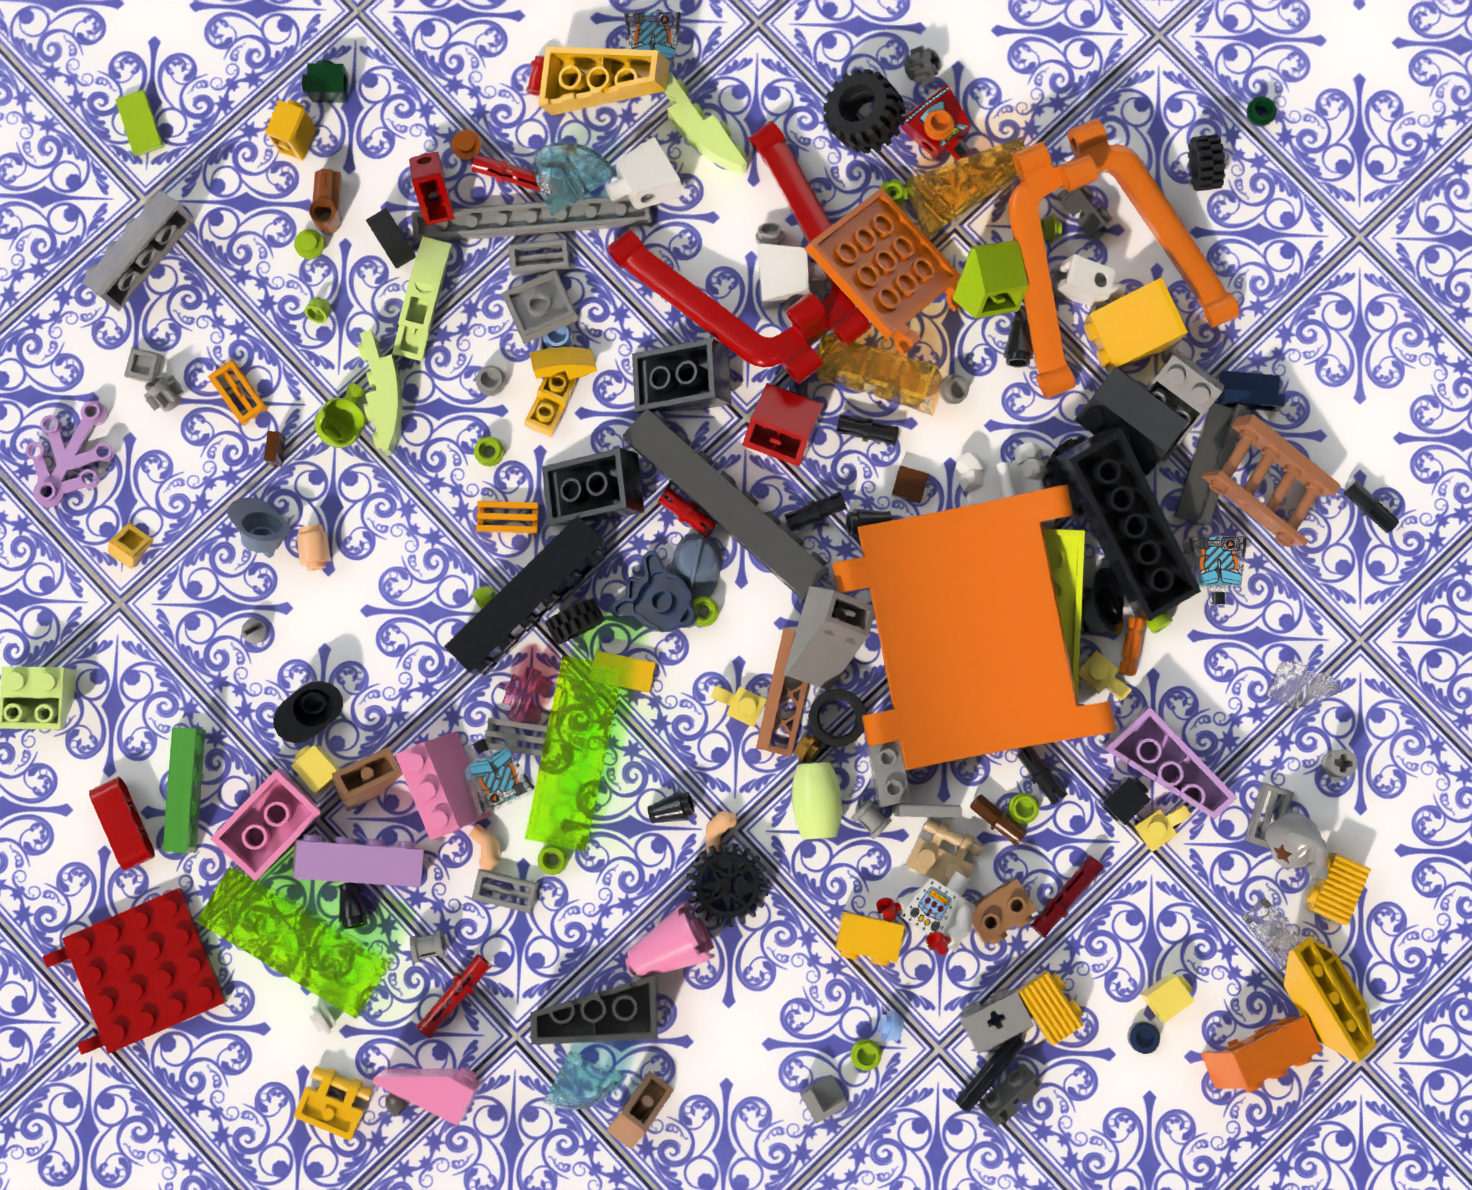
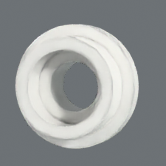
M324 1004L319 1007L313 1006L314 1014L309 1016L318 1033L324 1029L329 1034L331 1032L330 1029L336 1026L333 1017Z

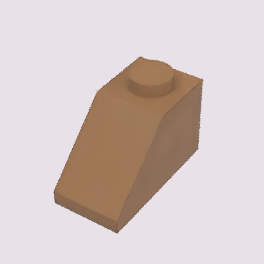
M387 747L332 773L334 787L348 812L378 797L403 773L390 748Z
M649 1071L606 1131L631 1150L647 1132L674 1089Z

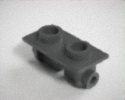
M1087 185L1071 192L1064 189L1058 194L1061 197V204L1064 205L1072 217L1081 211L1084 212L1085 215L1077 223L1088 238L1092 237L1094 241H1097L1104 235L1102 231L1104 227L1108 230L1113 229L1109 223L1113 218L1102 205L1097 208L1091 198L1094 197V194Z
M1022 1063L1017 1069L1011 1071L1008 1077L995 1090L989 1092L978 1106L998 1127L1001 1123L1006 1124L1020 1110L1013 1101L1018 1098L1025 1105L1040 1091L1039 1087L1043 1083Z

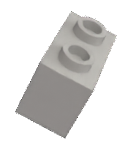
M899 740L866 747L878 807L912 801Z
M1007 987L1002 988L990 995L992 1000L980 1005L979 1001L972 1003L962 1009L964 1014L958 1016L974 1050L978 1054L1034 1026L1018 992L1014 989L1008 991ZM992 1011L998 1015L1002 1014L998 1018L999 1024L996 1026L991 1022L987 1023L991 1019L990 1013Z

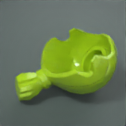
M353 382L347 386L344 398L328 400L315 415V431L321 441L330 447L344 448L350 446L359 438L366 424L365 415L357 406V401L363 396L365 390Z

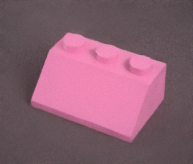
M457 731L428 740L395 754L430 841L442 838L492 816L489 808L484 809V812L482 811L480 803L476 804L477 808L481 809L479 810L480 816L478 817L473 799L476 803L480 802L478 793L480 797H484V794L480 790L481 787L477 779L467 780L466 771L471 769V763Z
M278 769L266 779L210 839L256 882L322 812L296 781L283 769Z

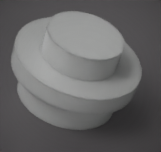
M764 223L758 227L755 241L757 244L779 245L785 241V233L781 225L777 223Z
M486 366L477 373L476 385L483 394L495 396L504 390L506 376L500 368Z
M950 374L943 378L940 384V395L946 403L959 404L967 397L969 386L963 377L957 374Z

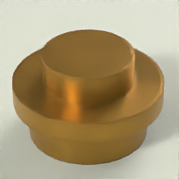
M806 734L796 746L794 754L799 757L798 761L802 764L807 760L812 762L818 756L821 746H819L820 740L816 736L812 737Z

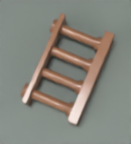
M1256 415L1237 416L1231 427L1240 433L1239 442L1222 470L1204 471L1201 477L1210 483L1209 488L1220 495H1225L1273 533L1275 540L1286 547L1306 545L1309 540L1297 531L1317 497L1336 495L1341 485ZM1252 444L1262 451V458L1246 485L1242 488L1231 478ZM1273 462H1276L1283 468L1284 475L1267 504L1264 505L1254 497V494ZM1298 480L1305 486L1306 492L1286 523L1275 513L1293 482Z

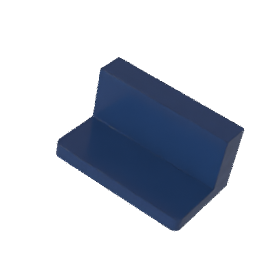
M1221 371L1219 373L1218 381L1225 386L1223 392L1217 398V404L1229 408H1234L1237 404L1246 406V409L1272 412H1277L1285 406V394H1279L1280 376L1235 371Z

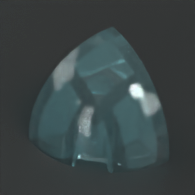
M552 143L539 148L534 155L536 181L543 200L552 216L582 199L583 196L602 186L617 174L613 166L602 155L589 147L577 143Z
M571 1050L543 1103L565 1110L589 1108L611 1097L621 1087L628 1075L607 1064L605 1067H602Z

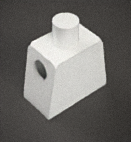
M655 137L617 160L615 165L618 180L605 185L612 202L628 196L636 209L682 196L681 180Z
M758 244L757 253L762 307L801 299L810 291L809 281L826 280V275L818 263H808L805 248Z
M1076 254L1055 266L1051 281L1054 297L1089 306H1097L1108 299L1115 301L1123 297L1126 285L1114 282L1116 271L1113 268Z

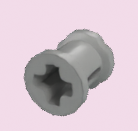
M1345 749L1329 751L1321 760L1322 770L1333 778L1352 775L1358 765L1355 755ZM1335 760L1342 761L1343 767L1336 766Z
M869 799L857 810L851 819L853 821L858 820L871 833L870 837L874 840L892 820L889 817L885 818L872 805L873 801Z
M436 930L433 935L410 937V949L414 963L434 956H440V958L447 956L446 941L442 930Z

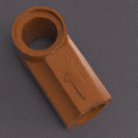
M332 169L315 171L313 201L309 208V215L318 231L324 234L336 232L341 225L339 210L342 174ZM325 212L332 213L327 220H319L321 214Z

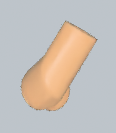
M727 811L719 812L707 823L706 852L711 853L709 847L712 845L716 848V852H721V835L737 825V817L734 813H728Z
M477 824L469 836L481 845L480 867L484 870H492L501 859L500 843L495 836L480 824Z

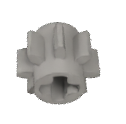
M159 374L150 379L145 385L147 393L143 396L153 411H156L159 407L164 412L171 411L182 401V397L179 394L183 390L173 375L166 379L163 374Z

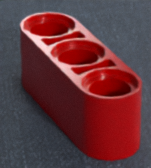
M118 776L90 789V800L120 867L127 871L155 857L153 845L122 778Z

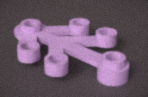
M90 400L83 404L80 411L82 420L66 448L60 431L62 428L61 421L53 415H47L42 418L40 426L48 434L57 465L52 474H50L45 459L47 455L46 447L39 442H31L27 445L26 455L33 460L39 480L33 489V495L38 504L48 508L55 507L62 502L66 493L85 487L92 489L100 483L99 474L91 469L83 470L77 478L63 481L68 471L98 461L108 462L115 455L114 448L105 442L98 443L93 450L78 454L93 426L104 424L108 418V410L100 402ZM96 407V414L93 417H89L88 410ZM54 420L55 427L48 430L47 423ZM39 446L41 449L40 454L34 457L32 451L35 447ZM107 447L109 451L107 456L101 457L100 450ZM88 474H93L94 480L90 484H86L85 477ZM47 487H51L52 494L45 497L44 490Z

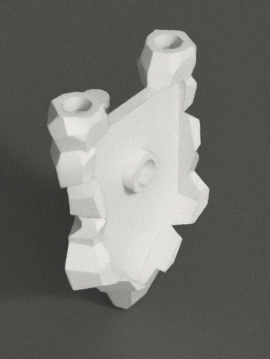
M1034 442L1022 444L1016 449V462H1003L997 464V466L985 468L982 459L977 453H966L959 456L956 469L961 474L959 482L963 491H968V504L974 505L1044 489V483L1041 479L1045 477V465L1041 462L1043 455L1041 447ZM1055 519L1043 522V529H1052L1055 526Z

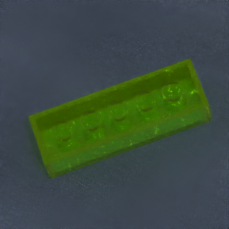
M562 655L525 839L586 851L589 848L625 668Z
M239 866L228 868L196 920L202 926L355 1019L364 1014L395 962L264 881L258 879L255 882Z

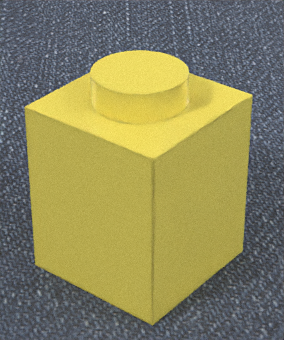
M307 745L294 756L296 761L291 765L314 793H322L333 783L332 773L340 770L339 766L319 745H313L312 747Z
M1172 973L1167 974L1140 994L1157 1019L1164 1023L1195 1002L1190 995L1193 989L1182 975L1178 978L1177 975Z

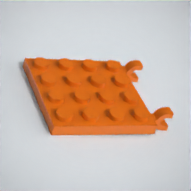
M880 188L805 247L809 255L886 340L891 336L895 338V348L902 356L921 339L916 332L909 329L906 325L910 320L944 292L946 294V302L953 312L960 307L953 300V296L961 275L883 188Z

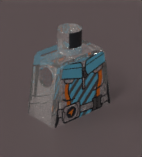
M624 12L629 48L636 50H658L670 61L669 69L675 68L682 29L681 12Z
M1247 536L1188 537L1182 541L1185 559L1199 588L1207 589L1208 606L1227 605L1226 588H1235L1241 585Z
M486 739L479 740L469 746L476 762L468 765L464 770L477 818L524 798L536 789L509 749L505 748L493 754Z

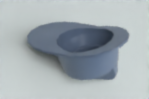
M240 498L233 501L228 507V517L239 530L245 548L253 552L263 553L268 558L273 557L275 550L282 544L283 538L287 537L290 533V525L270 504L260 499Z
M693 533L685 536L676 546L670 572L676 574L688 584L693 600L702 596H712L716 588L722 562V552L719 544L710 536L705 539L700 533Z

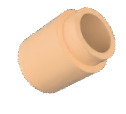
M308 525L298 528L299 535L296 537L300 565L307 566L308 571L325 569V563L331 562L328 535L327 532H324L323 525Z

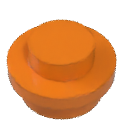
M934 110L926 116L924 130L930 138L944 140L952 134L954 120L948 112Z
M461 130L453 136L451 147L453 153L458 158L470 160L480 152L481 141L475 132Z

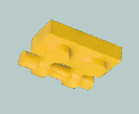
M315 1066L311 1078L321 1081L318 1090L310 1086L305 1087L293 1117L351 1141L365 1109L354 1105L355 1100L359 1097L369 1101L373 1089L364 1086L363 1082L354 1078L352 1081L337 1075V1071L329 1067L325 1070ZM331 1086L347 1092L344 1101L328 1094Z

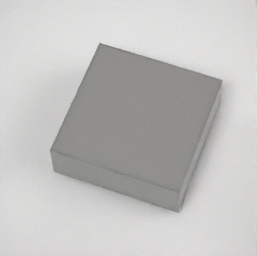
M131 347L124 377L147 383L150 379L159 375L163 355Z

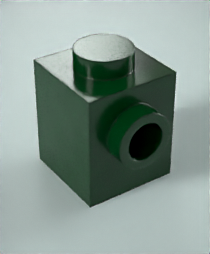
M329 60L307 63V74L302 75L303 92L307 93L312 102L348 103L349 74L343 64H334V62Z

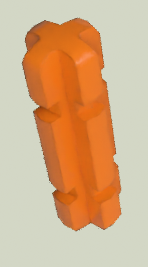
M1131 616L1128 619L1126 629L1129 632L1125 634L1121 656L1124 659L1120 661L1119 673L1125 676H1135L1137 673L1138 664L1136 660H1139L1143 640L1141 632L1145 629L1146 621L1136 616Z

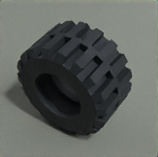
M857 69L853 70V75L849 76L846 73L841 76L843 80L839 83L836 81L832 85L834 87L833 91H828L826 95L828 102L823 104V110L826 112L823 117L824 121L828 124V129L847 148L856 153L861 151L863 154H870L871 149L877 152L882 150L881 146L883 144L890 145L892 143L890 139L893 136L897 137L901 131L898 127L903 126L905 122L902 115L906 113V107L902 104L904 102L902 96L886 77L877 71L874 73L871 69H865L863 73ZM875 101L870 114L866 118L854 122L858 110L866 103Z

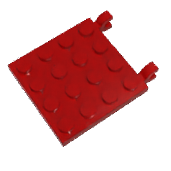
M181 888L174 889L62 938L65 945L64 948L42 956L46 968L56 966L69 959L71 960L100 1034L77 1043L81 1055L105 1046L107 1053L110 1054L227 1002Z

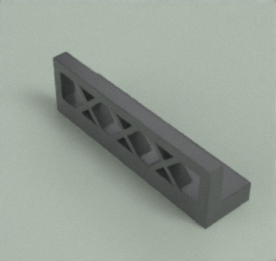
M1213 403L1207 410L1173 517L1200 526L1211 521L1219 494L1209 488L1210 483L1204 480L1201 475L1204 471L1222 470L1233 452L1239 434L1231 425L1237 416L1245 415L1246 406L1237 404L1234 408H1229Z

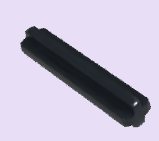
M1015 1035L1000 1046L956 1099V1104L964 1112L968 1113L973 1109L1023 1049L1025 1042L1018 1035Z

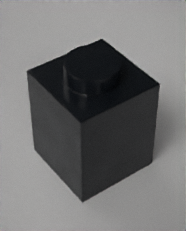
M1125 777L1098 804L1118 825H1126L1151 799L1146 795L1149 790L1139 779L1135 778L1132 780L1130 777Z

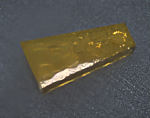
M1022 137L915 176L906 182L905 188L908 191L922 233L928 239L1019 177L1013 163L1012 154L1026 148Z
M824 334L821 337L816 353L824 365L815 372L819 380L830 384L838 382L853 391H863L880 399L892 401L931 416L934 415L940 398V384L943 380L936 365L857 342H853L848 347H845L836 336Z

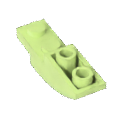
M670 72L668 74L667 90L664 91L672 103V106L667 109L668 120L677 132L700 154L729 171L740 175L744 174L748 157L739 144L735 146L730 139L732 134L727 124L723 120L719 122L714 114L703 120L705 114L697 102L692 104L687 97L689 91L680 78L676 80Z
M422 236L406 290L392 354L423 361L452 244Z
M372 330L359 333L362 343L358 344V349L362 360H368L371 371L366 372L370 387L377 390L365 394L368 403L363 404L368 421L373 420L376 431L372 432V437L377 450L382 449L387 456L394 454L402 423L403 401L400 374L394 357L392 355L382 357L375 334Z

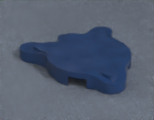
M646 552L642 559L644 577L642 579L636 577L628 578L626 582V595L611 606L612 615L619 619H637L643 626L661 633L671 632L679 628L693 627L697 622L698 614L694 609L693 595L690 587L679 576L665 569L657 552Z

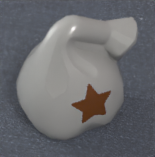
M1289 812L1268 826L1265 832V839L1275 862L1284 868H1301L1305 866L1309 874L1316 879L1328 877V864L1326 861L1327 844L1313 821L1300 813Z

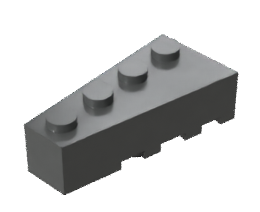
M656 975L530 1012L531 1045L659 1040Z

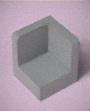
M832 1074L827 1075L799 1092L816 1124L849 1105Z

